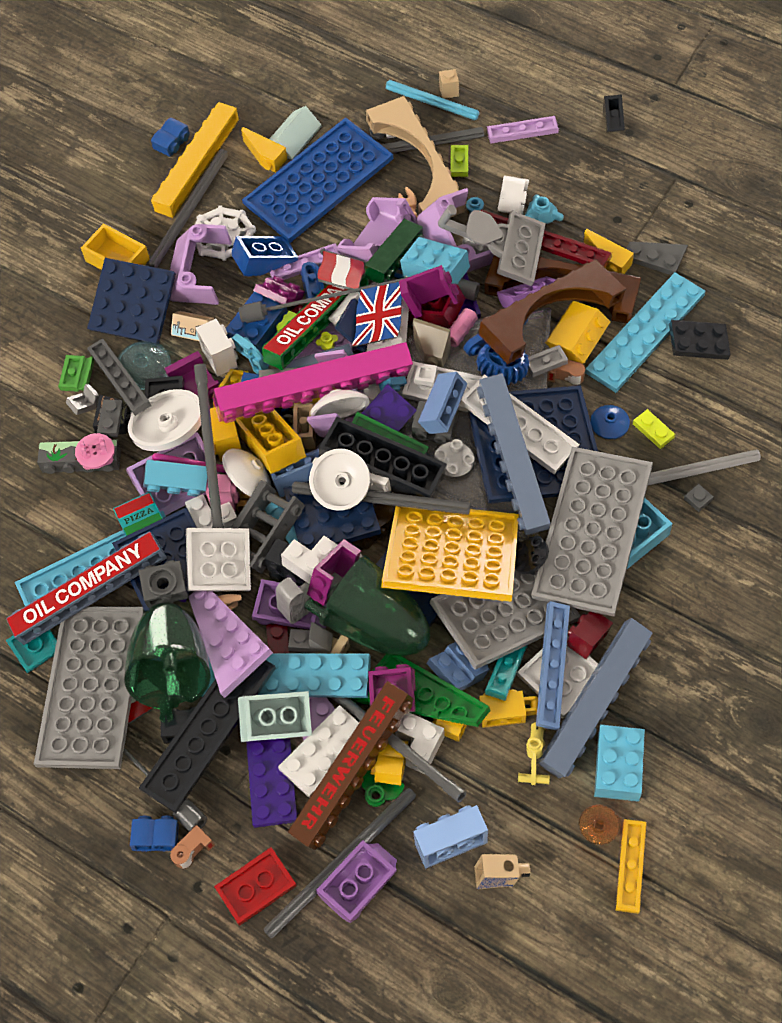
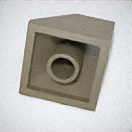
M414 318V344L424 364L443 368L451 353L450 329Z

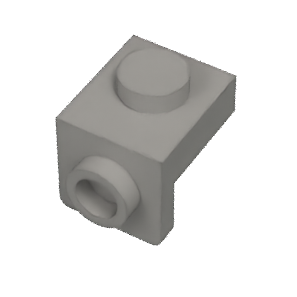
M86 384L83 393L67 397L66 404L76 415L96 409L99 395L89 384Z

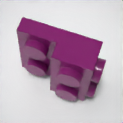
M275 275L273 278L266 277L263 284H256L253 290L281 304L302 300L305 293L299 289L300 286L294 283L287 284L283 278Z
M408 664L396 665V669H388V667L382 666L376 667L375 671H368L370 706L385 683L389 681L414 699L412 702L413 706L409 712H415L414 691H416L415 670L409 667Z

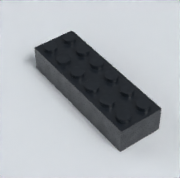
M336 417L319 446V457L334 449H346L358 454L367 464L370 473L389 478L391 491L396 494L434 498L445 476L447 463L339 417Z

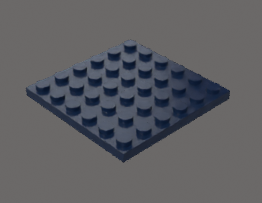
M581 385L509 391L514 397L580 444L578 448L598 451ZM468 411L488 504L510 502L514 497L512 491L508 492L505 480H508L506 472L502 473L500 467L501 455L496 454L494 448L495 436L490 435L486 423ZM530 457L542 498L558 497L568 460L553 474Z

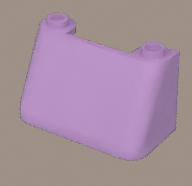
M373 197L366 208L370 221L354 244L350 239H343L336 248L342 255L368 261L404 218L416 224L417 218L406 198Z

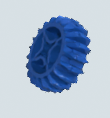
M485 344L480 349L477 356V366L482 376L485 374L487 377L503 373L508 386L510 383L516 384L517 381H522L530 365L525 350L523 357L510 364H507L488 344Z

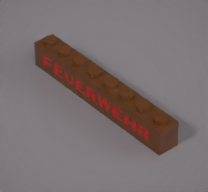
M389 681L385 683L288 831L289 834L314 850L324 843L328 830L335 826L338 821V815L342 809L349 805L351 795L362 785L364 775L375 765L379 752L386 748L389 737L398 730L401 723L400 720L404 714L411 710L414 699L409 694Z

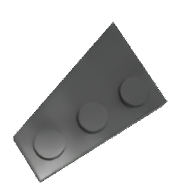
M629 242L626 249L634 253L632 263L673 275L677 273L688 245Z

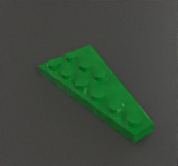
M391 650L376 665V667L384 666L388 667V669H396V665L408 664L409 667L415 670V712L409 713L478 727L491 711L490 707ZM370 692L368 698H351V700L370 705Z

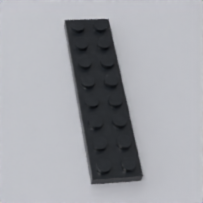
M265 660L225 698L221 695L215 679L138 789L169 810L177 813L239 723L238 697L258 695L276 669L275 665Z

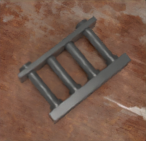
M263 480L260 481L231 528L249 529V536L263 543L257 553L250 551L251 563L249 566L260 574L267 568L265 557L275 540L280 539L283 541L305 507L295 496L288 502L274 495L276 490ZM269 502L284 509L279 519L264 512ZM258 519L274 526L268 536L253 529Z

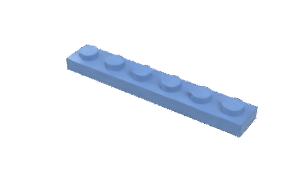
M550 601L547 603L536 726L558 730L560 727L570 606Z

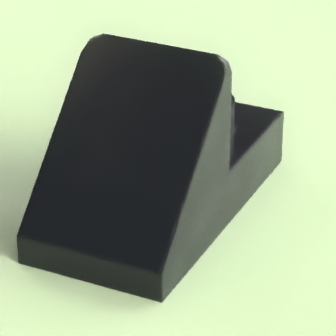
M622 94L604 96L603 117L605 116L606 133L625 130Z

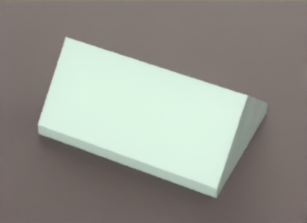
M304 106L293 111L269 140L286 147L287 158L293 160L319 131L322 125L311 111Z

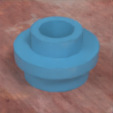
M472 197L467 200L466 208L469 213L474 210L481 211L484 208V202L478 197Z

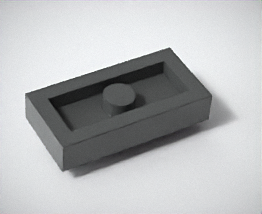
M103 400L97 433L107 437H118L124 406L122 400Z

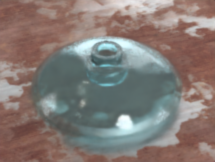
M139 341L127 346L117 357L141 390L145 389V379L167 377L165 367L171 365L168 351L162 345L148 341Z

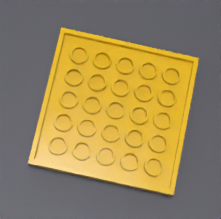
M396 506L381 587L512 602L518 531L517 518H519V514L470 509V513L465 515Z

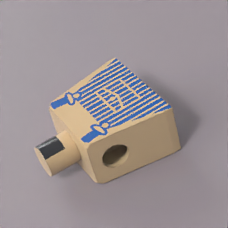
M482 854L474 866L477 889L514 886L519 877H530L529 863H518V858L515 854Z

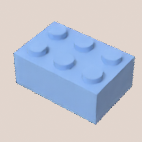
M470 805L465 806L457 814L452 816L450 814L443 815L437 819V822L430 825L429 823L421 824L416 828L417 830L413 831L415 845L425 869L488 843V829L477 805L474 807Z

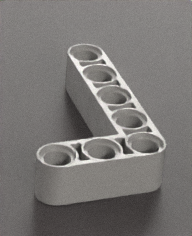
M361 553L354 575L349 581L337 573L332 575L334 579L328 598L367 568L369 562ZM286 578L276 587L277 609L291 624H294L320 605V603L307 595L309 583L305 582L298 587L291 578Z

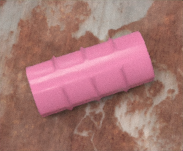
M465 308L449 328L452 347H458L478 320L477 314L473 310Z

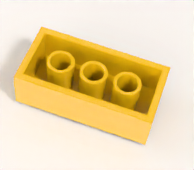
M275 409L270 413H263V411L255 413V416L250 418H244V416L236 418L235 424L240 438L262 462L270 474L278 472L306 457L301 438Z

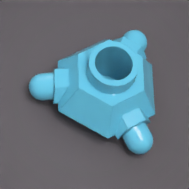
M539 195L533 196V201L530 202L525 216L546 224L553 222V220L562 221L564 218L563 214L558 212L557 208L548 198L540 197Z

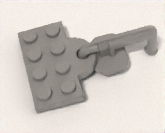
M448 205L438 221L440 228L468 238L474 243L483 246L487 245L488 249L500 258L498 274L532 286L535 280L546 223L512 210L507 224H497L490 214L474 210L470 213L466 226L450 220V217L455 215L457 210L455 206Z

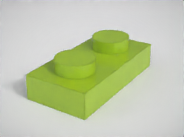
M451 145V177H468V145Z

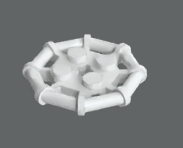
M222 205L218 206V208L203 215L199 214L196 217L197 221L195 224L226 226L232 241L231 245L215 243L203 245L196 242V248L198 249V254L202 257L210 256L226 261L227 258L232 256V248L228 249V247L234 245L236 236H253L256 232V227L251 224L244 210L239 211L224 208ZM224 215L233 216L235 218H225ZM242 221L245 228H240L238 224Z

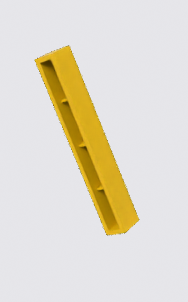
M218 102L215 108L211 110L209 117L204 120L200 130L195 133L194 139L187 145L183 155L178 158L168 177L161 183L157 193L153 195L151 201L155 212L174 218L239 121L237 108Z

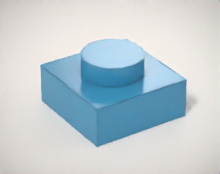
M405 376L390 377L380 383L379 387L382 390L388 384L398 392L401 390L400 387L407 384Z

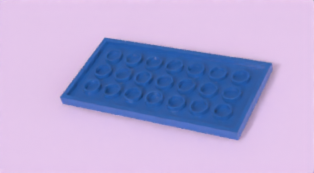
M345 117L243 198L242 201L247 208L291 243L392 161L394 157L390 151Z

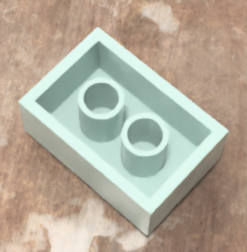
M308 691L238 697L241 742L312 736Z

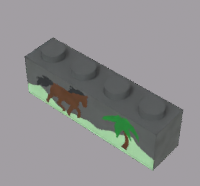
M112 440L115 447L113 462L101 468L90 470L84 469L75 456V448L79 441L39 443L37 463L42 473L110 472L120 468L121 448L117 440Z

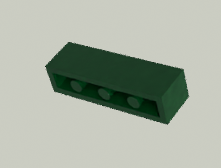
M404 218L365 264V278L376 283L391 281L396 271L402 268L400 260L418 237L424 238L423 227Z

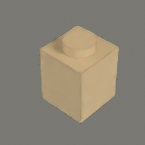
M456 69L439 71V87L444 99L459 96V80Z

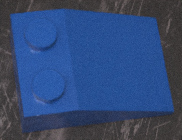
M236 236L231 252L243 275L249 277L264 275L286 264L296 262L299 258L290 243L282 236Z

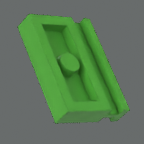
M66 355L58 386L60 391L79 392V390H84V386L89 384L94 365L92 356L85 358V356Z

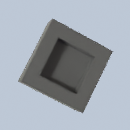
M698 484L685 495L684 500L696 511L700 512L713 501L714 496Z

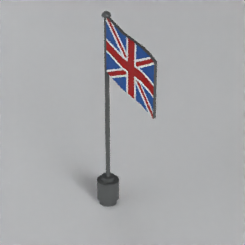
M402 279L266 307V304H262L261 301L244 304L243 307H239V315L242 322L251 323L265 320V316L271 310L361 291L356 311V333L352 347L397 338L400 332L402 296L399 281Z

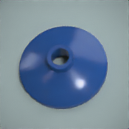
M614 405L599 407L593 412L590 421L592 430L604 439L622 437L628 431L630 425L628 414L622 408Z

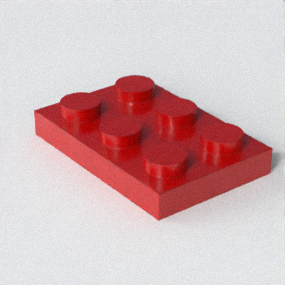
M270 847L214 887L240 926L297 885L272 847Z

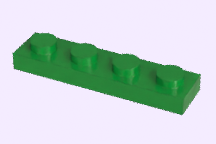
M359 412L356 413L352 421L353 424L423 454H426L429 446Z

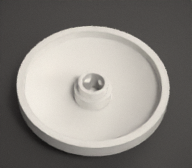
M174 389L150 397L148 400L152 406L138 415L132 414L130 417L128 433L136 446L147 451H163L182 444L193 436L201 426L198 396L187 390Z

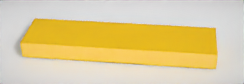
M623 820L615 911L636 914L640 912L646 822Z

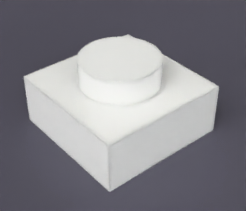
M418 363L414 384L433 386L437 366Z

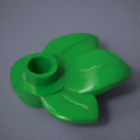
M371 771L366 772L361 785L365 790L366 802L373 807L383 805L386 800H395L404 790V783L400 786L375 782V775L371 774ZM378 793L380 797L373 799L372 795Z

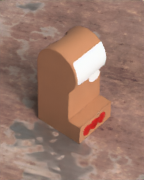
M568 360V364L548 371L547 381L555 383V379L569 381L573 385L581 384L584 381L585 367L579 362Z
M196 825L172 849L170 854L171 860L179 868H188L193 863V858L204 847L210 851L215 844Z

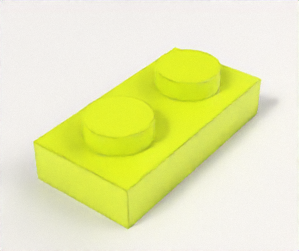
M648 409L633 420V425L659 449L675 438V433Z

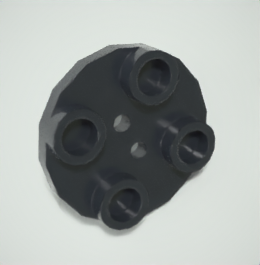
M540 536L529 537L517 542L515 570L518 573L535 575V571H538L547 560L549 547Z

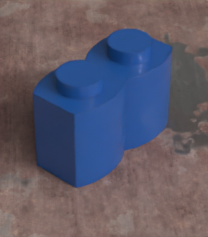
M169 118L152 137L153 149L169 157L177 153L180 145L186 142L190 136L188 125Z
M139 816L138 819H133L130 838L131 849L133 851H172L178 844V821L172 816H161L160 819L155 820L150 816Z

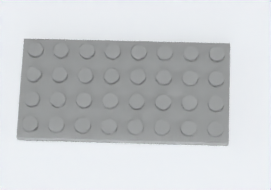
M572 447L546 540L549 547L548 558L543 566L538 569L531 594L533 599L556 602L573 608L615 617L653 462Z
M86 607L60 623L34 765L36 767L121 769L145 618L143 607Z

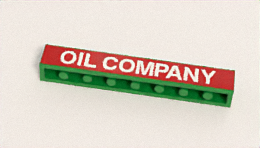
M365 269L359 288L369 286V279L365 278ZM328 284L315 297L348 289ZM348 294L309 302L272 339L264 344L262 347L264 362L283 370L331 323L328 318Z

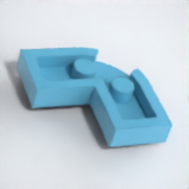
M237 333L232 337L236 351L249 359L252 369L256 374H259V370L269 369V364L264 362L260 351L247 337L243 338Z

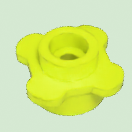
M322 332L320 339L316 340V345L321 346L323 350L332 349L335 347V342L338 341V336Z

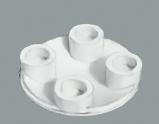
M459 439L442 444L435 451L434 456L435 459L447 463L445 475L451 477L467 474L472 469L475 460L471 449Z

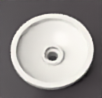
M335 389L323 396L313 406L310 414L311 416L337 413L341 419L348 418L367 408L369 399L361 392Z
M229 449L224 453L222 462L225 472L242 492L251 497L261 480L271 486L267 469L256 456L242 449Z
M330 450L321 455L313 464L309 476L310 489L314 498L328 509L336 511L351 509L364 499L369 490L370 472L368 466L358 454L350 450ZM342 478L346 479V483L344 485L340 484V480Z

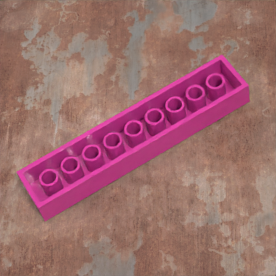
M407 342L214 388L213 401L219 422L229 423L235 421L238 417L250 418L255 416V413L262 411L263 413H270L274 411V408L278 407L283 409L290 408L294 403H310L313 401L312 399L319 397L321 399L335 389L351 390L357 388L358 390H363L372 384L379 385L390 377L405 376L406 378L413 362Z

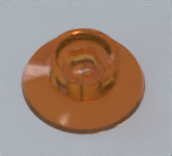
M593 805L585 809L581 814L579 828L584 838L589 842L603 845L612 842L617 837L620 830V822L616 813L609 807ZM595 823L603 824V829L595 828Z

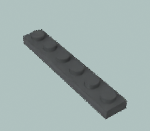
M104 339L87 348L135 416L152 406Z

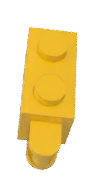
M511 689L506 701L485 695V693L479 696V701L488 705L491 710L482 721L483 728L526 723V716L537 715L538 697H523V691ZM530 704L531 708H525V705Z

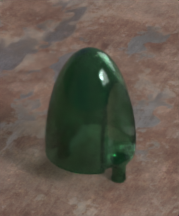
M366 555L361 558L359 557L358 561L350 568L333 592L326 606L314 601L311 597L304 605L305 609L319 617L318 620H320L319 623L322 626H328L350 640L381 653L398 656L414 655L425 650L430 641L431 632L429 624L418 603L406 590L381 587L384 570L372 562Z
M164 602L149 608L134 628L126 654L124 683L128 693L136 701L143 705L160 709V721L165 722V716H167V722H170L174 718L173 708H177L182 702L192 703L204 694L209 686L211 674L204 640L194 620L180 606Z

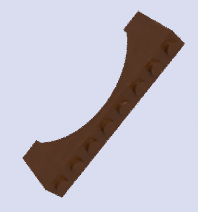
M494 255L485 280V294L498 297V291L523 283L498 274L500 258ZM539 257L535 280L546 276L553 279L562 278L572 270H577L582 266ZM609 271L626 290L622 301L608 308L612 315V321L627 324L633 315L641 278Z
M594 260L590 263H585L577 270H572L568 275L556 279L553 283L541 287L540 290L528 294L520 301L513 302L505 309L498 310L492 316L485 317L480 322L478 334L507 364H510L523 357L526 343L523 341V325L528 317L539 308L550 303L565 300L588 301L610 308L622 301L626 288L597 260Z

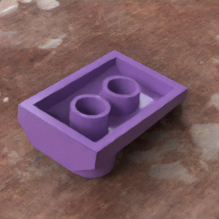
M546 276L534 280L532 286L523 283L498 291V299L502 306L506 308L513 302L525 298L528 294L540 290L541 287L553 283L556 279Z
M261 579L252 613V620H256L262 625L273 623L309 630L311 622L322 628H326L331 608L328 603L324 606L318 605L299 621L291 624L277 609L276 587L279 585V582Z
M362 840L320 885L316 892L342 919L351 923L360 916L361 911L397 872V860L378 843L368 844Z

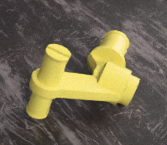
M536 722L531 724V734L526 744L527 755L531 758V774L518 773V782L531 783V785H536V783L549 784L550 775L537 774V759L542 757L543 747L545 746V741L543 740L545 728L538 727L537 730Z

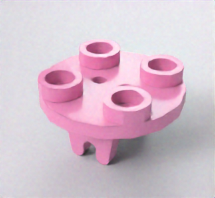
M97 433L85 436L78 442L75 448V456L86 470L98 469L113 462L115 447L112 440L106 435Z

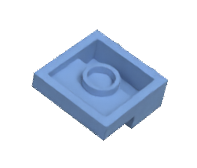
M456 642L448 645L444 652L431 657L427 662V665L439 678L460 690H464L482 681L489 671L488 664L475 670Z

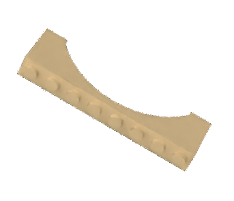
M405 96L366 110V121L373 134L383 133L403 139L416 147L428 161L433 180L427 196L423 202L419 203L418 214L423 212L438 198L459 191L456 180L453 181L449 168L444 166L441 154L436 152L434 142L429 140L426 128H422L419 116L414 114L412 104L407 102ZM465 205L456 207L457 213L451 217L465 212Z

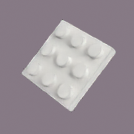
M186 529L187 591L251 590L249 529Z
M567 646L561 704V717L563 719L598 665L590 656L585 659ZM543 649L517 672V676L538 696Z

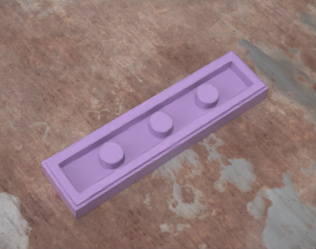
M555 116L487 126L490 144L555 134L559 130Z
M336 243L322 247L327 251L340 254L336 248ZM322 248L299 255L298 261L269 272L271 277L273 278L275 275L285 280L300 275L302 265L306 262H313L320 268L323 261V255L320 253Z

